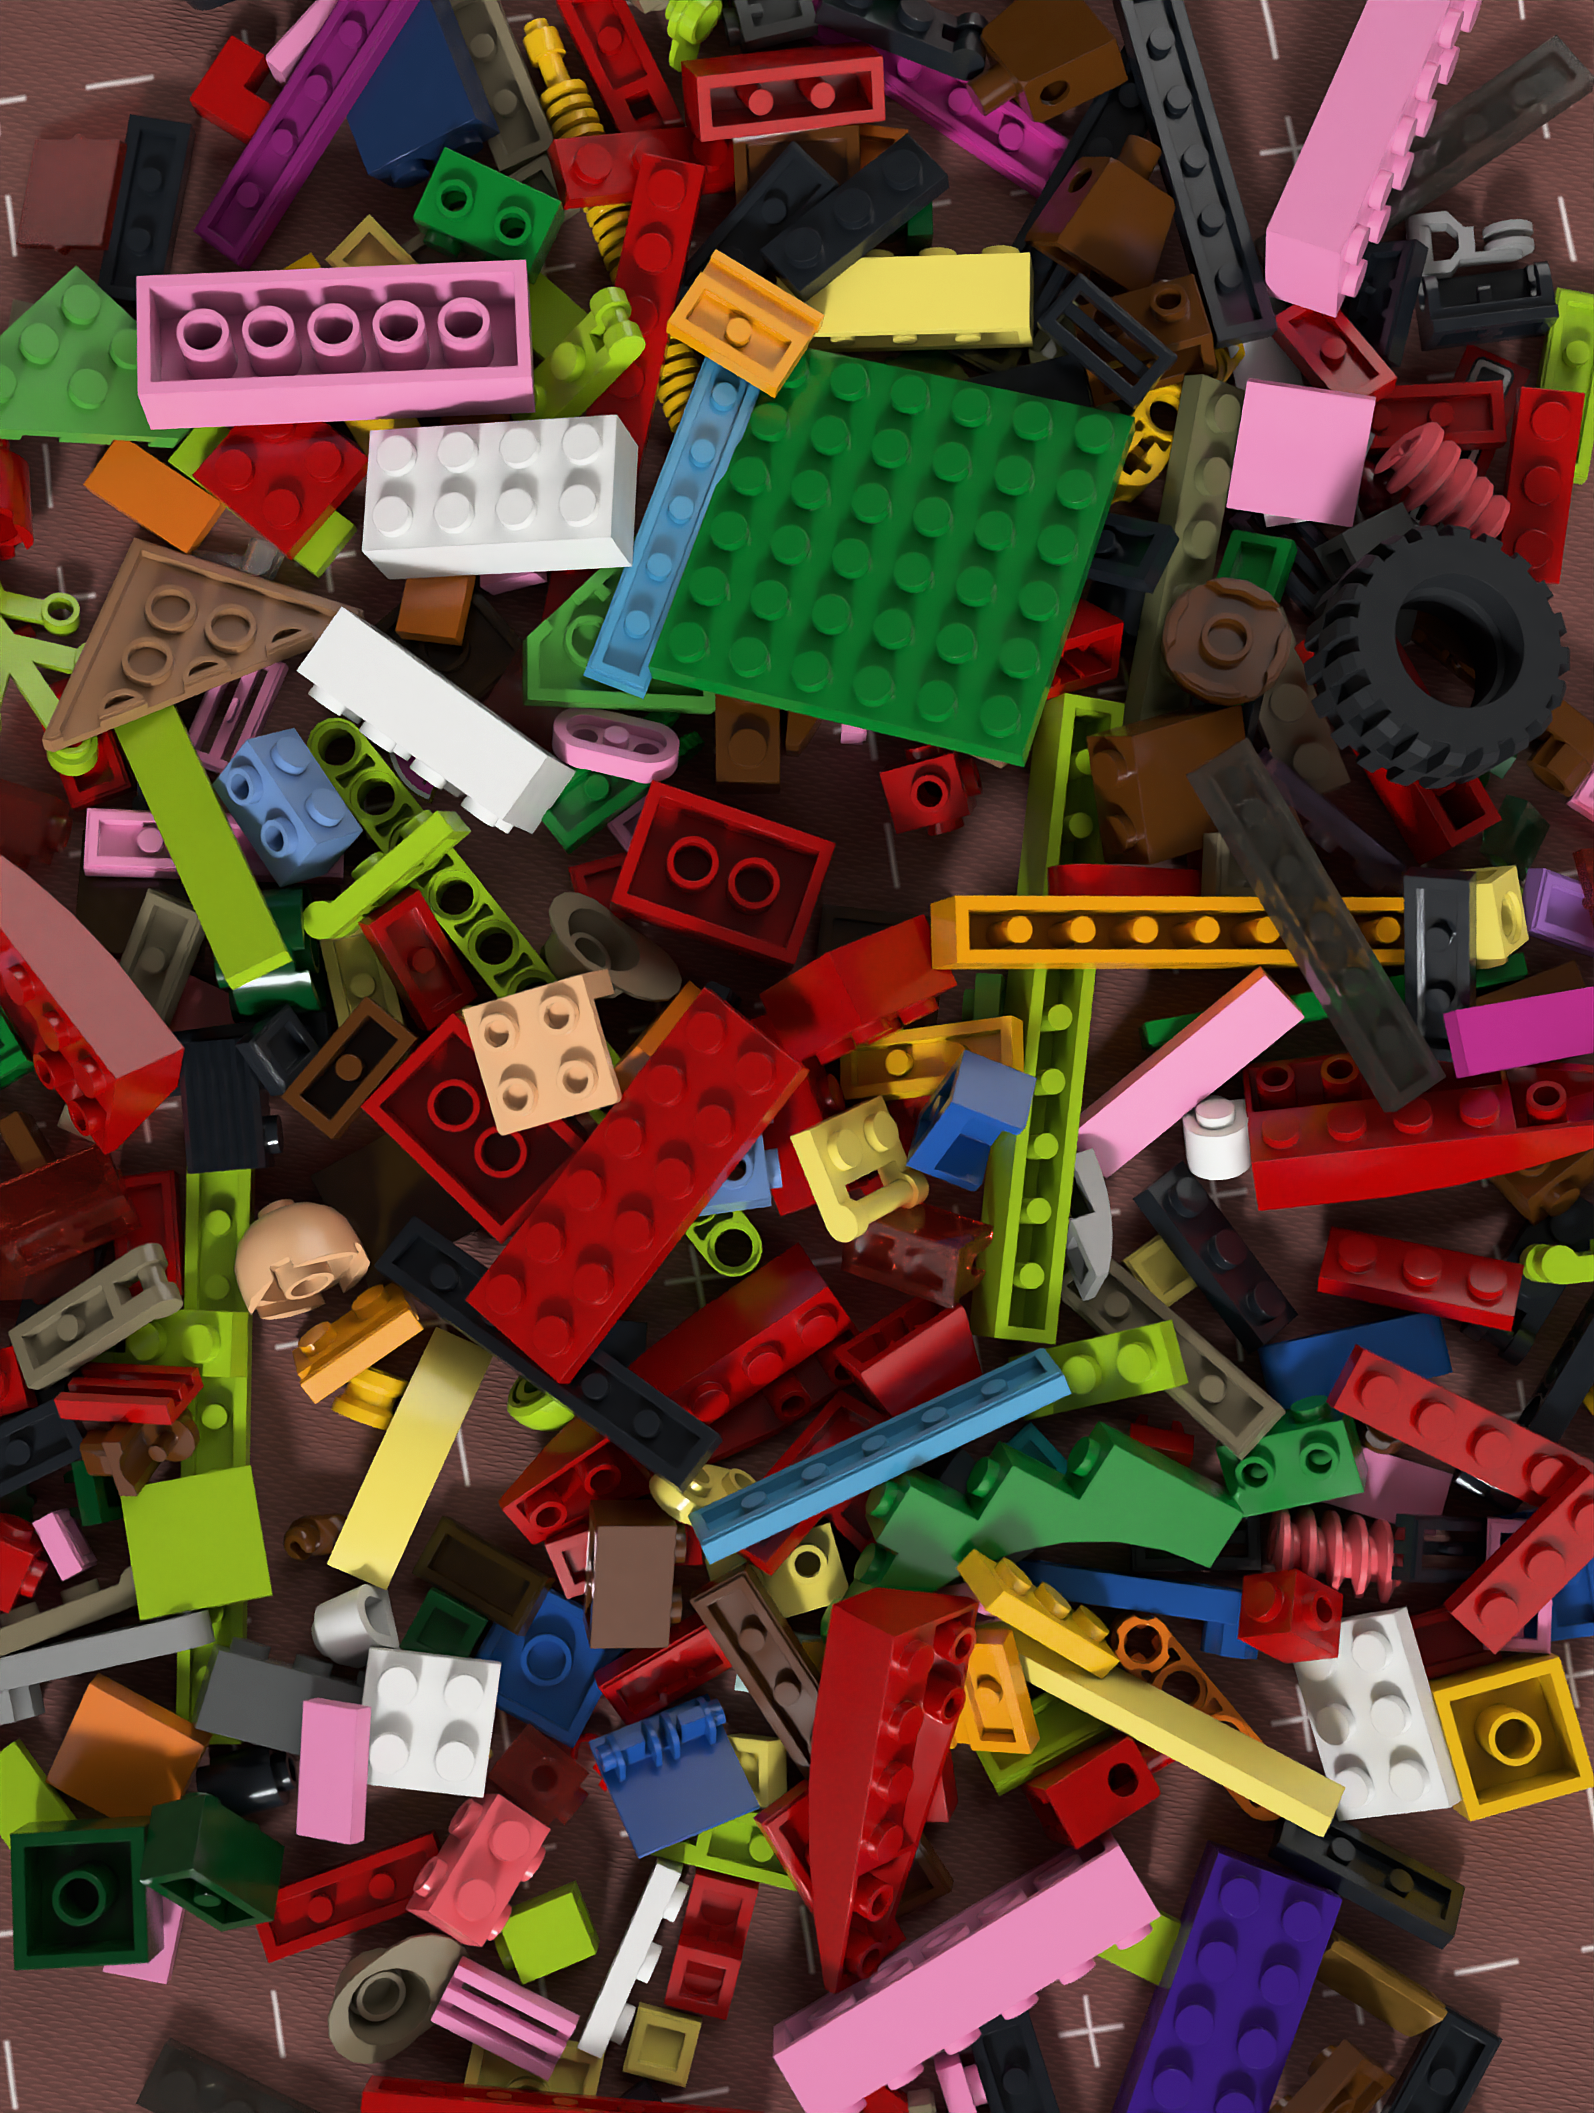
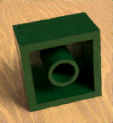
M151 1816L29 1822L10 1834L14 1971L149 1963L164 1949L163 1896L139 1881Z

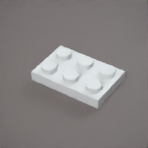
M1407 1607L1343 1617L1341 1619L1338 1658L1293 1663L1325 1775L1327 1778L1345 1787L1336 1809L1338 1820L1344 1821L1451 1808L1463 1799Z

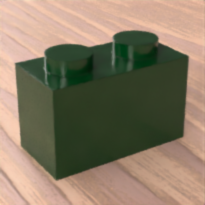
M191 1792L183 1795L180 1800L152 1806L139 1881L220 1932L274 1921L285 1846L262 1832L260 1826L255 1822L245 1820L223 1806L220 1799L216 1796L203 1792Z

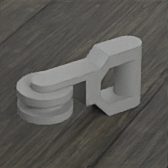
M1447 211L1415 214L1405 218L1406 240L1417 239L1429 248L1422 276L1435 275L1437 279L1451 278L1458 268L1513 262L1535 250L1534 240L1530 238L1533 234V224L1528 220L1511 219L1486 226L1482 230V236L1487 244L1484 246V251L1476 252L1473 226L1463 227ZM1446 231L1456 240L1457 251L1449 260L1434 261L1431 233Z

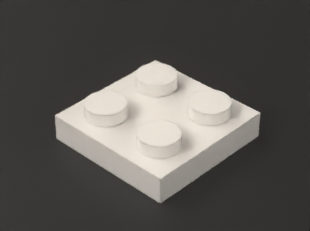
M370 1646L362 1705L371 1706L367 1784L483 1798L501 1662Z

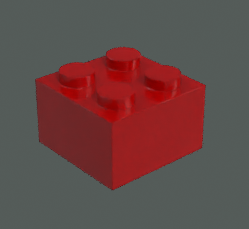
M922 914L827 952L760 993L759 996L784 1049L799 1062L817 1055L820 1064L824 1065L857 1049L852 1039H854L856 1045L865 1042L871 1045L902 1030L903 1027L898 1018H901L903 1024L907 1025L938 1010L939 1006L935 997L958 984L951 969H932L931 928L925 915Z

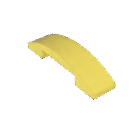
M438 1327L435 1328L359 1490L328 1560V1565L387 1591L493 1355L472 1342Z

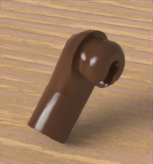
M339 1513L304 1515L291 1523L289 1530L286 1531L283 1537L285 1551L296 1560H307L309 1556L331 1554L347 1517Z

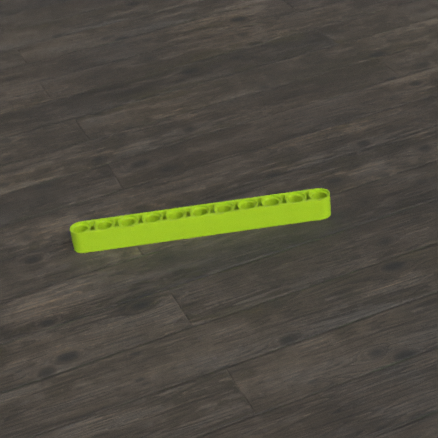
M328 718L318 723L310 732L307 747L349 810L382 852L387 855L404 840L399 835L400 830L412 818L424 810L367 738L359 731L358 727L342 718ZM345 737L355 741V752L349 762L338 766L326 763L325 752L332 741ZM380 786H386L394 790L395 800L393 806L387 812L381 815H371L364 811V800L370 790ZM454 848L449 850L409 885L411 888L420 890L436 920L499 999L520 993L531 983L542 982L550 984L558 981ZM455 884L470 886L473 889L474 899L468 910L457 915L445 913L441 906L443 893ZM494 933L509 935L513 940L511 956L501 964L491 965L483 962L480 956L482 942ZM606 1041L614 1067L621 1058ZM600 1108L588 1111L598 1124L607 1115ZM742 1211L698 1216L685 1232L710 1266L720 1274L729 1277H741L752 1272L760 1263L763 1253L762 1240L756 1228ZM729 1230L742 1231L752 1241L753 1251L751 1257L746 1263L738 1267L724 1265L716 1255L715 1246L717 1240L723 1233Z

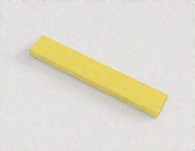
M1003 1620L975 1627L1012 1629L1025 1680L1315 1835L1324 1837L1345 1790L1344 1786L1116 1666L1101 1679Z

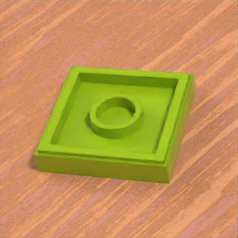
M251 1465L146 1484L138 1496H120L140 1621L273 1596Z

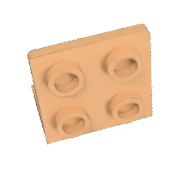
M608 969L576 975L462 1010L496 1127L501 1135H507L608 1106L621 1100V1091L594 1002L596 999L615 994Z

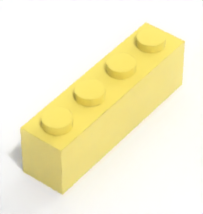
M990 246L984 248L982 254L957 255L954 250L949 248L933 247L921 250L919 256L894 257L893 253L886 250L872 249L805 302V304L825 315L822 327L814 335L808 344V348L830 353L1033 347L1034 271L1030 252L1020 253L1017 248L1012 246ZM777 277V287L796 297Z

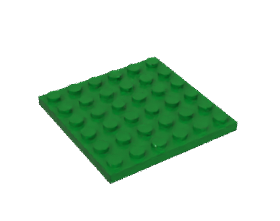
M807 348L775 398L762 390L759 392L744 435L735 447L726 473L715 486L649 662L648 668L652 678L1024 767L1135 433V417Z

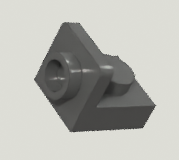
M730 0L731 7L721 10L729 47L740 45L742 54L757 53V49L818 35V24L814 23L815 10L812 0Z

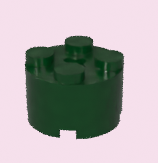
M290 886L261 890L293 961L232 990L225 980L214 955L218 985L220 988L229 987V1004L233 1021L235 1023L260 1021L269 1010L285 1003L290 1005L296 1015L323 1011L322 1007L327 1005L328 984L322 949L318 948L317 939L312 938L304 929V910L314 902L309 887Z

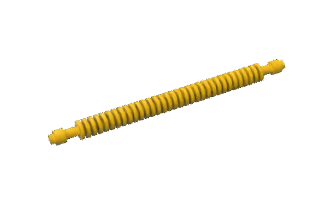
M538 18L528 22L524 26L526 36L522 42L531 65L534 68L540 69L548 88L541 94L539 100L556 139L604 135V128L599 124L600 118L594 109L591 96L588 95L585 81L570 79L562 60L566 51L557 28L549 26L545 18ZM632 203L582 208L584 213H587L586 219L589 226L593 228L592 234L595 241L598 242L600 254L605 257L603 259L607 271L610 272L609 275L613 285L615 284ZM671 336L658 399L660 403L664 404L662 408L665 416L670 418L668 423L671 431L676 433L700 367L697 360L692 358L694 356L692 348Z

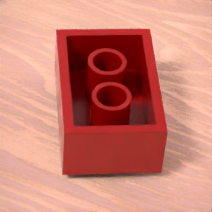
M652 780L610 901V910L790 972L796 963L836 843Z
M452 1013L360 1106L500 1244H503L526 1221L588 1140L566 1118L507 1135H501L496 1127L465 1018L459 1013Z

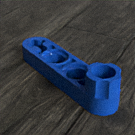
M1026 1558L1021 1559L1015 1564L1027 1575L1034 1586L1038 1587L1042 1582H1046L1057 1590L1066 1601L1204 1620L1200 1651L1231 1658L1258 1659V1649L1237 1639L1242 1589Z

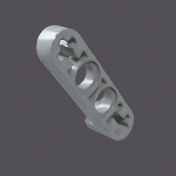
M209 1609L178 1614L27 1648L1 1656L0 1725L45 1713L39 1684L41 1682L180 1652L214 1642L215 1636Z

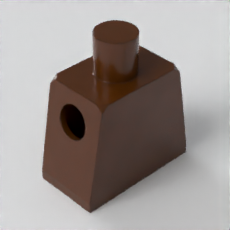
M1015 0L983 28L980 38L985 47L990 68L967 82L966 89L973 103L983 116H987L1011 99H1014L1032 122L1043 123L1123 84L1128 78L1115 36L1083 0Z
M1128 135L1117 159L1112 157H1081L1074 163L1028 231L1024 241L1076 276L1079 273L1083 274L1108 297L1151 286L1176 208L1174 199L1149 182L1151 174L1162 154V150L1145 138Z

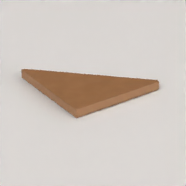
M134 537L42 737L44 749L56 752L308 651L316 644L341 606L363 620L364 610Z

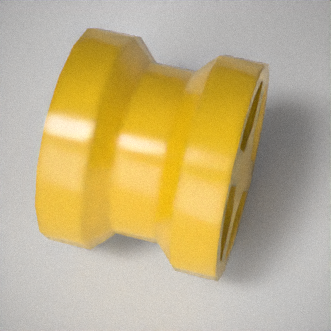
M370 1366L348 1381L344 1393L335 1397L331 1410L355 1421L387 1431L394 1416L392 1410L396 1399L404 1395L409 1382L396 1375Z

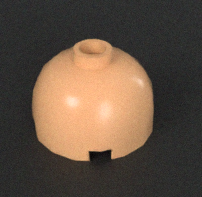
M282 1199L265 1206L258 1213L259 1219L246 1230L238 1243L234 1268L238 1287L248 1311L252 1314L257 1309L261 1319L271 1320L291 1317L324 1305L325 1301L321 1292L330 1289L337 1283H339L342 1292L345 1293L365 1276L370 1260L361 1240L350 1223L334 1208L311 1202L295 1203L292 1199Z

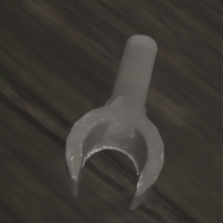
M251 538L244 556L233 552L223 553L193 550L191 553L192 556L270 581L276 577L284 558V554L277 551V548L271 543L258 538Z

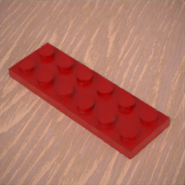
M704 987L624 1091L621 1100L614 1104L465 1300L558 1383L569 1384L810 1070L714 991Z

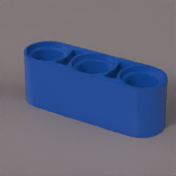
M1419 1312L1276 1342L1257 1349L1267 1394L1279 1403L1284 1410L1290 1409L1293 1403L1306 1397L1315 1395L1329 1397L1355 1344L1427 1379L1453 1372L1440 1317Z

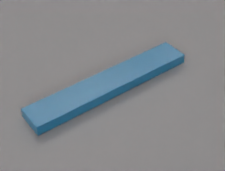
M706 356L635 538L632 567H624L583 675L644 699L652 679L648 668L649 662L715 486L726 473L735 447L742 440L760 389Z
M1039 1348L690 1513L691 1515L688 1518L709 1564L715 1563L1071 1394L1070 1388L1063 1372L1044 1348Z

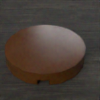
M1226 577L1207 580L1205 585L1197 586L1192 590L1190 588L1178 596L1165 618L1160 649L1166 670L1182 691L1204 703L1233 706L1254 701L1274 686L1288 662L1292 637L1288 620L1285 622L1283 614L1279 611L1280 605L1272 595L1249 581Z

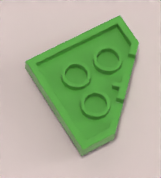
M77 265L0 335V439L20 440L22 435L58 437L59 442L110 445L113 440L148 442V447L174 448L193 429H150L138 397L137 322Z
M624 567L600 568L523 641V705L710 715L715 711V693L652 678L644 699L583 676Z

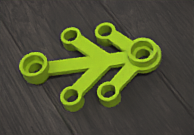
M0 582V710L11 677L44 728L47 729L59 700L36 667L72 674L86 643H83L78 648L16 635L13 634L3 618L44 625V628L50 634L63 637L73 634L79 628L81 622L80 606L77 600L67 593H53L42 600L4 591ZM57 609H66L72 613L66 620H55L50 616ZM0 713V732H1V730H2V721H1V713ZM97 735L83 740L82 744L75 748L66 747L56 752L46 750L47 759L52 768L63 775H83L89 772L97 763L99 756Z

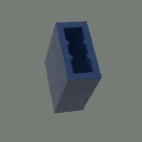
M449 0L419 1L346 116L368 175L392 188H408L426 180L430 175L429 170L436 167L444 147L469 158L481 151L483 142L500 134Z

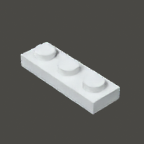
M657 1857L583 2028L578 2049L601 2059L609 2040L621 2045L636 2010L635 2006L626 2003L636 1979L648 1983L663 1947L652 1942L662 1918L671 1922L675 1921L689 1885L678 1881L682 1873L683 1863Z

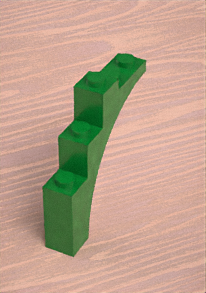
M1101 1421L1097 1422L1089 1436L1082 1437L1074 1445L1067 1461V1471L1065 1474L998 1441L990 1456L982 1457L973 1467L967 1481L966 1494L914 1468L872 1488L866 1502L867 1513L865 1516L877 1543H870L862 1551L855 1566V1579L843 1598H835L827 1607L821 1621L820 1635L824 1647H826L832 1604L875 1587L932 1593L960 1576L956 1567L973 1549L994 1561L1014 1552L1064 1542H1122L1165 1550L1210 1568L1245 1513L1236 1500L1229 1495L1226 1487Z

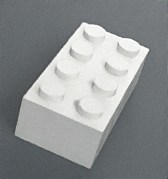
M618 415L370 430L362 552L388 579L632 567L638 445Z
M342 606L297 669L300 674L314 683L308 693L311 697L337 715L341 716L342 714L358 725L362 719L365 720L359 729L363 735L390 753L393 751L407 761L412 755L416 757L410 769L438 789L442 790L444 788L456 797H459L461 792H464L467 796L461 803L462 807L491 827L496 826L509 834L513 826L533 834L542 821L543 815L553 806L576 773L568 765L387 634Z

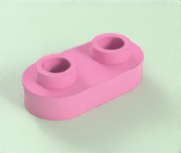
M569 708L561 712L554 721L553 751L561 761L573 767L626 778L644 784L652 783V780L662 781L670 777L677 769L679 738L672 729L661 723L603 709Z

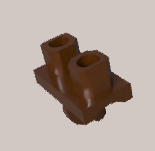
M185 1409L172 1425L109 1422L111 1426L110 1431L90 1430L80 1443V1452L87 1473L90 1476H113L119 1496H138L161 1462L164 1460L183 1461L194 1453L200 1442V1433L193 1421V1414L188 1409Z

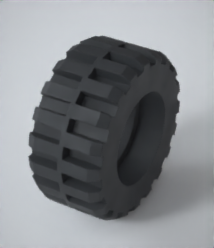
M1426 525L1411 528L1403 536L1397 534L1378 544L1333 582V587L1321 596L1314 609L1315 619L1317 620L1307 627L1304 646L1307 651L1314 652V656L1304 663L1306 683L1308 685H1316L1319 695L1311 700L1318 718L1321 719L1325 716L1329 718L1336 729L1330 734V737L1341 750L1350 745L1359 753L1355 759L1356 763L1371 773L1381 767L1387 769L1386 778L1390 782L1409 786L1419 779V785L1423 788L1434 789L1444 788L1452 782L1463 784L1473 780L1527 748L1529 742L1542 735L1552 722L1551 711L1562 703L1567 687L1566 682L1558 679V677L1570 670L1569 647H1563L1560 644V637L1566 634L1567 630L1562 613L1554 614L1548 602L1554 595L1544 580L1537 584L1527 572L1532 565L1516 552L1508 556L1501 551L1503 543L1485 533H1482L1474 540L1470 538L1471 530L1466 527L1446 525L1437 532V528ZM1400 609L1419 610L1436 616L1448 624L1463 640L1471 655L1476 679L1474 697L1470 708L1454 707L1435 700L1423 692L1409 677L1401 663L1395 640V626Z

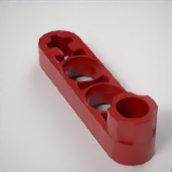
M1203 848L1187 853L1188 869L1105 864L1051 866L1047 868L1048 896L1201 897Z

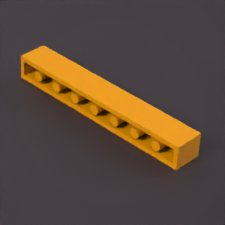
M953 896L930 904L932 969H1257L1259 966L1262 968H1405L1404 897Z

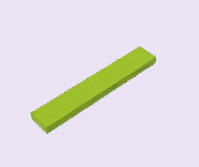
M173 704L114 728L225 980L232 990L293 961L176 705Z

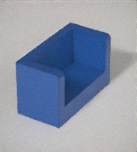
M964 1049L918 1114L906 1166L964 1189L976 1191L983 1182L991 1145L1004 1130L1011 1134L1019 1135L1026 1127L1037 1078Z

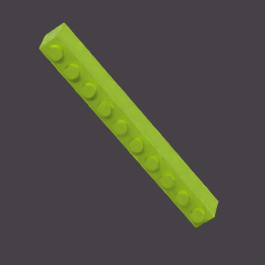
M1068 693L1046 701L1033 742L1017 896H1048V867L1068 864L1107 865V863H1104L1086 736L1122 726L1125 703ZM1008 969L1003 1016L1012 1015L1023 1020L1024 1073L1036 1077L1037 1081L1024 1130L1019 1135L1003 1130L991 1145L986 1168L969 1322L972 1335L1056 1344L1096 969Z

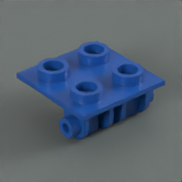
M708 1693L588 1742L638 1859L760 1808L722 1724L726 1723V1718L722 1706L717 1698L710 1700Z

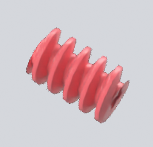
M1429 422L1418 426L1403 435L1391 446L1375 466L1373 474H1379L1389 468L1395 471L1385 487L1390 494L1406 486L1411 488L1410 493L1403 502L1407 512L1423 504L1428 507L1418 523L1419 526H1434L1442 522L1444 527L1446 525L1466 527L1471 530L1470 538L1474 540L1482 533L1496 538L1502 531L1510 511V503L1503 495H1493L1494 485L1487 477H1476L1477 466L1470 459L1459 460L1460 447L1453 440L1443 441L1444 430L1437 422Z
M1309 1506L1299 1507L1291 1520L1288 1508L1273 1511L1267 1539V1561L1269 1565H1274L1275 1572L1298 1569L1314 1579L1317 1578L1319 1573L1325 1574L1327 1586L1337 1592L1344 1578L1351 1579L1355 1599L1363 1598L1370 1582L1376 1583L1380 1603L1387 1604L1395 1587L1401 1584V1581L1391 1579L1392 1566H1403L1404 1554L1393 1553L1394 1540H1405L1406 1528L1399 1527L1393 1535L1390 1523L1387 1520L1378 1519L1374 1521L1367 1531L1363 1517L1355 1514L1349 1516L1342 1527L1339 1515L1336 1511L1332 1510L1324 1511L1316 1524L1314 1511Z

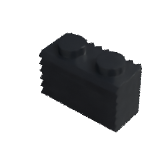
M242 1038L181 1043L184 1047V1054L180 1071V1088L187 1174L274 1167L275 1163L273 1154L283 1153L284 1136L281 1117L279 1114L270 1115L268 1091L235 1046Z

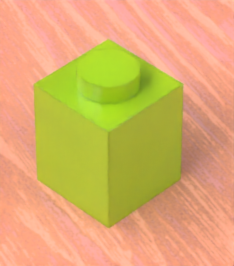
M576 1880L513 1906L506 1925L494 1938L499 1957L505 1969L509 1971L516 1968L522 1984L596 1955L600 1943Z

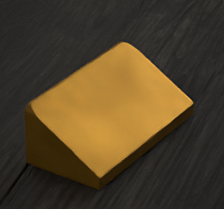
M1332 1930L1315 1979L1409 2037L1420 2034L1444 2019L1448 2011L1445 2009L1446 2006L1434 1993Z

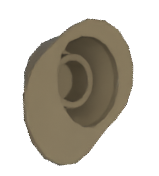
M564 892L552 900L549 908V917L553 930L540 949L539 956L558 981L584 973L608 969L615 994L599 999L614 998L624 992L634 998L659 1002L668 1001L679 993L682 978L678 966L669 954L652 940L619 920L610 910L595 899L581 893Z
M427 1933L410 1936L388 1949L376 1948L364 1951L350 1960L339 1975L334 1990L335 1998L328 2015V2036L336 2051L351 2062L374 2064L391 2059L407 2048L417 2037L436 2024L430 2020L462 1956L471 1960L465 1946L450 1936ZM464 1982L462 1989L468 1991L470 1985Z

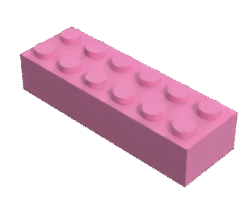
M1482 0L1367 1L1266 229L1265 285L1270 297L1335 318L1345 295L1353 298L1356 297L1362 285L1368 260L1362 259L1368 242L1378 244L1385 232L1391 212V206L1385 205L1392 188L1401 191L1407 181L1414 159V153L1409 152L1411 143L1415 135L1424 138L1430 128L1437 106V100L1431 97L1437 83L1444 85L1449 83L1460 52V47L1454 46L1460 30L1467 33L1471 32Z
M526 260L136 276L138 397L151 430L535 413L531 305Z
M1108 1829L1078 1849L1070 1846L1066 1847L884 1958L877 1973L835 1995L829 1992L776 2024L773 2028V2058L805 2113H859L867 2105L864 2097L885 2084L888 2085L890 2090H895L911 2082L923 2072L924 2066L921 2062L945 2049L948 2055L965 2049L981 2036L980 2026L1002 2014L1005 2020H1008L1027 2011L1039 1999L1036 1992L1059 1979L1061 1984L1065 1985L1081 1978L1096 1965L1093 1957L1114 1944H1116L1119 1950L1138 1943L1153 1930L1150 1922L1161 1915Z

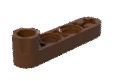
M1418 610L1411 640L1475 690L1474 665L1463 640L1444 621L1429 613ZM1562 700L1561 705L1551 711L1552 722L1542 735L1535 738L1541 744L1526 761V765L1532 770L1534 777L1549 789L1558 791L1566 797H1571L1594 769V724L1566 701Z

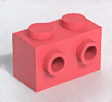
M484 1794L483 1798L472 1796L459 1807L453 1816L448 1828L450 1834L437 1856L432 1857L419 1873L413 1887L415 1893L405 1909L442 1934L452 1937L460 1944L483 1947L486 1940H493L506 1925L512 1911V1907L508 1902L520 1881L526 1882L541 1865L546 1849L541 1845L551 1829L500 1794Z

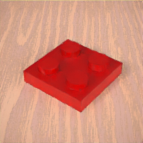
M326 422L234 426L192 476L201 486L292 561L367 475L368 457Z

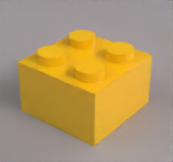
M1526 1652L1504 1658L1500 1662L1428 1680L1463 1799L1455 1804L1453 1809L1467 1820H1478L1594 1787L1593 1770L1559 1656L1552 1653Z

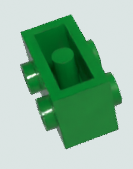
M444 147L413 215V219L419 231L425 234L422 242L445 256L457 259L460 251L481 261L526 260L528 282L534 285L565 219V213L560 200ZM458 207H463L459 211H454ZM523 233L518 238L510 239L513 234Z
M1315 1395L1298 1400L1291 1405L1289 1410H1285L1286 1413L1242 1461L1217 1439L1215 1449L1228 1492L1245 1513L1242 1518L1363 1493L1368 1467L1353 1417L1334 1409L1326 1403L1327 1396Z

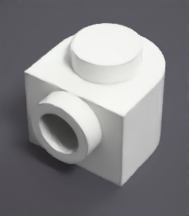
M1211 1095L1182 1117L1187 1165L1194 1175L1209 1180H1225L1241 1175L1251 1166L1248 1133L1249 1118L1246 1113L1245 1099L1227 1100L1222 1096Z
M364 1584L321 1603L315 1610L314 1622L311 1628L313 1641L317 1649L324 1656L330 1657L338 1664L358 1669L366 1666L370 1646L401 1650L399 1648L400 1644L388 1590Z

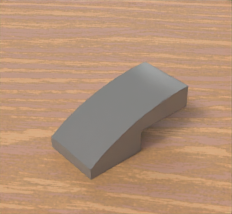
M1093 1148L1076 1153L1070 1213L1073 1219H1071L1068 1225L1065 1252L1066 1264L1083 1301L1095 1298L1109 1273L1112 1256L1113 1231L1111 1208L1102 1170Z

